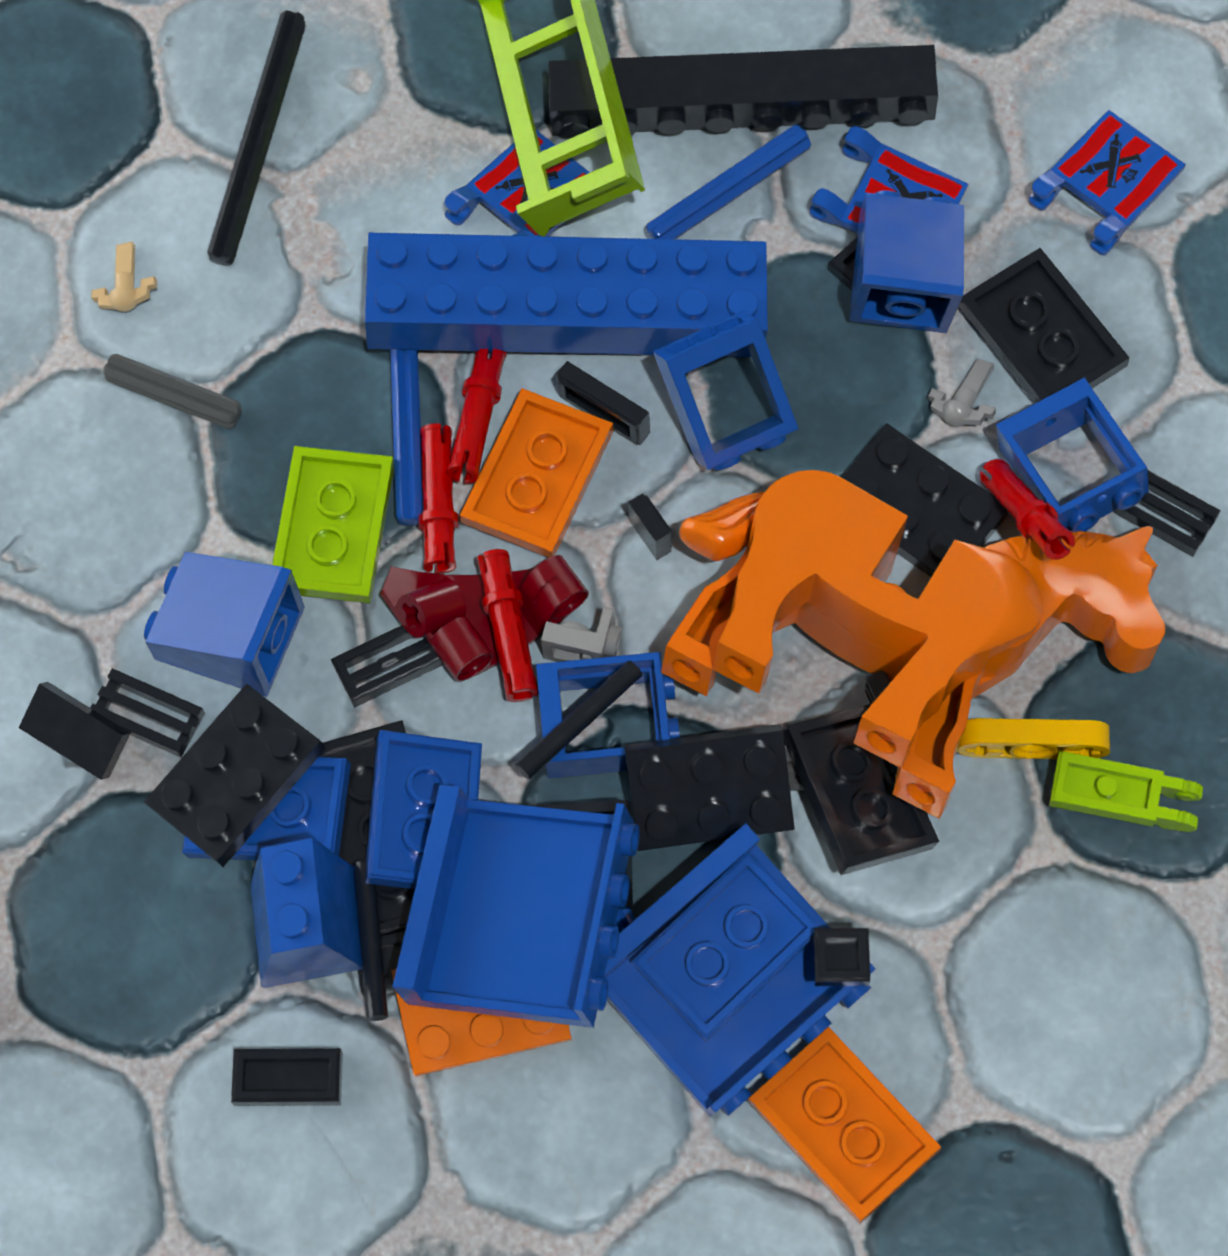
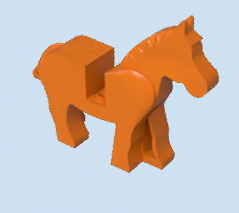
M819 470L794 472L778 479L765 492L740 496L711 511L686 518L681 524L679 537L689 548L713 561L733 557L739 554L746 546L747 548L741 559L726 574L706 586L666 644L661 673L706 697L714 686L717 672L759 694L767 682L773 658L772 634L793 623L797 624L822 646L858 668L871 674L881 670L887 673L891 683L862 715L854 744L898 766L893 795L938 819L944 813L956 783L953 759L966 729L971 700L1015 673L1024 660L1057 624L1067 622L1084 636L1102 642L1109 662L1120 671L1126 673H1136L1148 668L1165 634L1164 621L1158 613L1148 590V586L1158 566L1148 552L1145 551L1153 533V528L1150 526L1142 527L1118 538L1101 533L1071 531L1075 537L1074 547L1069 546L1062 539V543L1071 552L1066 557L1058 560L1048 558L1035 541H1032L1030 538L1026 539L1023 535L1008 538L986 547L954 540L920 597L916 599L907 594L901 587L892 583H885L892 572L908 516L835 474Z

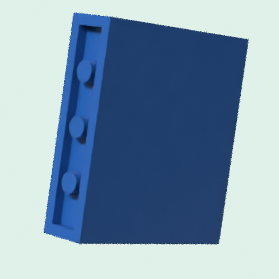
M439 785L392 986L406 1004L594 1028L597 1010H604L608 998V980L604 978L608 958L613 959L615 957L619 944V930L615 926L618 907H624L628 900L629 877L625 874L629 856L634 857L639 846V826L634 823L626 806L616 803L614 815L469 800L460 787Z
M747 824L743 825L619 933L617 953L613 959L608 958L604 978L608 980L607 1000L709 1117L714 1115L720 1108L729 1116L752 1095L745 1087L759 1073H762L767 1080L773 1077L792 1060L791 1056L785 1051L800 1037L807 1044L812 1042L832 1024L826 1017V1013L840 1001L848 1009L872 988L870 985L815 986L813 939L705 1042L631 964L634 958L747 852L774 877L822 928H830L757 846L760 838ZM870 963L871 974L876 968Z

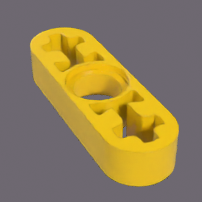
M968 719L957 752L963 756L973 758L1057 759L1059 751L1102 758L1110 754V728L1108 724L1095 720Z

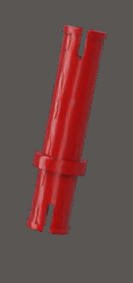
M488 348L475 351L471 376L464 381L462 395L465 397V402L450 464L447 467V475L456 482H460L463 465L465 464V471L467 472L464 483H474L479 478V469L493 406L499 403L502 393L499 380L504 360L507 356V352L493 349L491 359H488Z
M434 423L425 425L420 429L423 512L418 516V525L424 535V570L427 572L433 571V564H435L434 573L444 574L456 569L454 530L459 526L458 513L454 511L453 480L447 475V467L452 456V428L445 425L443 427V434H441V424Z
M993 459L987 462L983 468L989 472L992 478L990 479L986 473L980 471L979 480L1013 516L1019 532L1026 539L1030 538L1032 541H1035L1048 558L1058 560L1066 557L1071 551L1061 540L1063 539L1069 546L1074 547L1075 537L1070 530L1060 523L1055 508L1050 503L1039 500L1011 470L1007 462L1002 459Z
M492 549L483 552L484 556L479 555L477 557L485 594L482 599V606L492 623L506 699L510 702H523L539 694L520 608L523 606L524 601L521 591L516 590L509 552L504 549Z

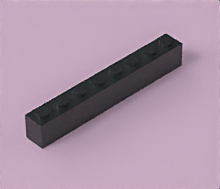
M935 45L610 58L631 135L636 132L656 131L664 134H678L684 130L704 129L712 132H726L732 128L752 127L760 130H774L780 126L804 125L808 128H822L828 124L849 123L856 126H870L877 122L897 121L904 124H918L925 120H935L938 85ZM586 59L549 61V105L552 136L563 135L573 138L603 124Z

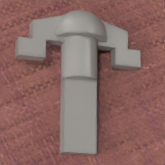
M976 359L952 400L945 401L947 397L946 392L932 388L928 395L929 401H933L930 405L931 410L943 417L952 426H963L965 424L981 425L985 418L992 420L996 414L995 407L981 404L978 411L971 408L992 373L994 364Z

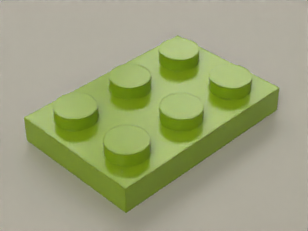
M294 446L272 565L292 570L301 596L371 604L394 473V459L392 456Z

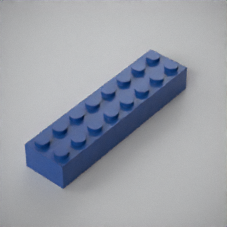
M368 232L365 303L367 349L478 351L488 348V351L498 349L504 352L654 355V350L741 311H745L757 318L765 339L767 337L766 241ZM748 346L725 356L751 357Z

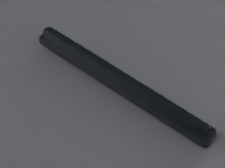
M285 10L279 16L207 249L209 260L215 264L229 266L235 260L305 31V18L299 12Z

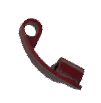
M562 555L552 556L534 568L512 571L516 590L521 591L524 601L520 609L528 645L542 637L546 621L559 624L588 598L589 592ZM391 566L380 595L411 636L415 638L425 637L457 682L468 680L499 664L492 623L482 606V599L485 594L480 574L445 575Z

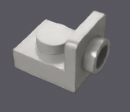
M603 607L596 633L591 632L585 625L574 621H562L560 624L546 621L541 638L543 658L555 662L616 656L620 646L622 627L615 626L614 608Z

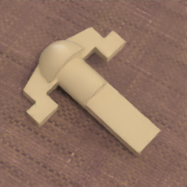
M133 242L116 245L114 289L109 294L105 287L92 290L91 298L94 302L98 301V306L101 309H113L120 312L131 311L137 304L150 298L151 289L157 288V279L153 276L141 279L140 287L134 289L135 244Z

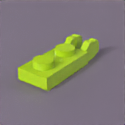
M1059 751L1049 806L1151 827L1156 824L1163 829L1177 830L1178 832H1195L1197 830L1198 817L1186 811L1159 806L1160 794L1172 799L1196 802L1202 799L1203 786L1191 780L1187 781L1181 778L1166 776L1164 771Z

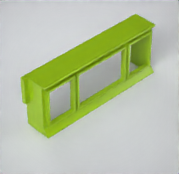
M477 0L481 4L528 195L527 201L516 205L518 215L540 236H545L549 229L555 225L635 190L645 191L595 0H570L574 12L573 15L517 41H513L504 5L506 0ZM579 31L603 124L541 152L518 59ZM608 142L613 163L557 188L550 189L546 173L547 168Z

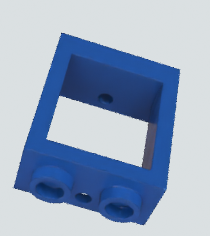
M741 311L653 351L692 455L707 470L712 468L714 470H723L732 467L740 462V455L756 448L766 450L776 447L786 440L785 435L799 429L759 320L747 312ZM748 346L774 416L711 444L685 373Z
M1085 377L996 424L999 450L1015 474L1039 500H1043L1045 503L1048 502L1055 508L1058 520L1070 531L1086 532L1100 518L1117 509L1125 510L1131 508L1145 494L1149 493L1147 466ZM1087 424L1121 474L1060 506L1027 455Z
M661 652L536 664L543 738L563 721L561 691L599 688L628 660L633 662L642 672V677L634 684L650 683L656 741L680 738L678 717L667 718L666 700L675 699L674 679L661 673ZM565 747L545 765L548 779L627 771L624 747L566 753Z

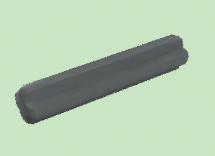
M112 354L104 366L103 374L108 382L225 428H234L241 417L242 408L239 401L122 355Z

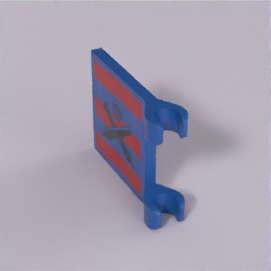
M1108 110L1049 171L1035 180L1032 186L1033 193L1028 201L1037 209L1045 210L1063 187L1070 190L1107 217L1095 228L1093 234L1095 238L1090 243L1092 249L1101 255H1106L1135 220L1184 170L1186 164L1115 113Z
M853 126L845 137L842 152L848 158L870 162V165L849 205L833 192L821 188L816 191L812 199L809 214L818 221L840 225L858 233L859 213L866 193L874 194L878 191L887 190L897 192L905 198L923 200L928 197H942L948 199L952 204H959L969 184L882 144L866 130Z
M536 130L541 152L555 146L553 142ZM515 143L511 144L467 185L455 189L447 195L444 201V205L447 208L445 217L455 225H461L472 214L479 202H481L518 232L512 236H540L517 213L516 205L527 201L528 195ZM573 158L546 169L551 190L590 173ZM564 222L551 227L545 236H550Z

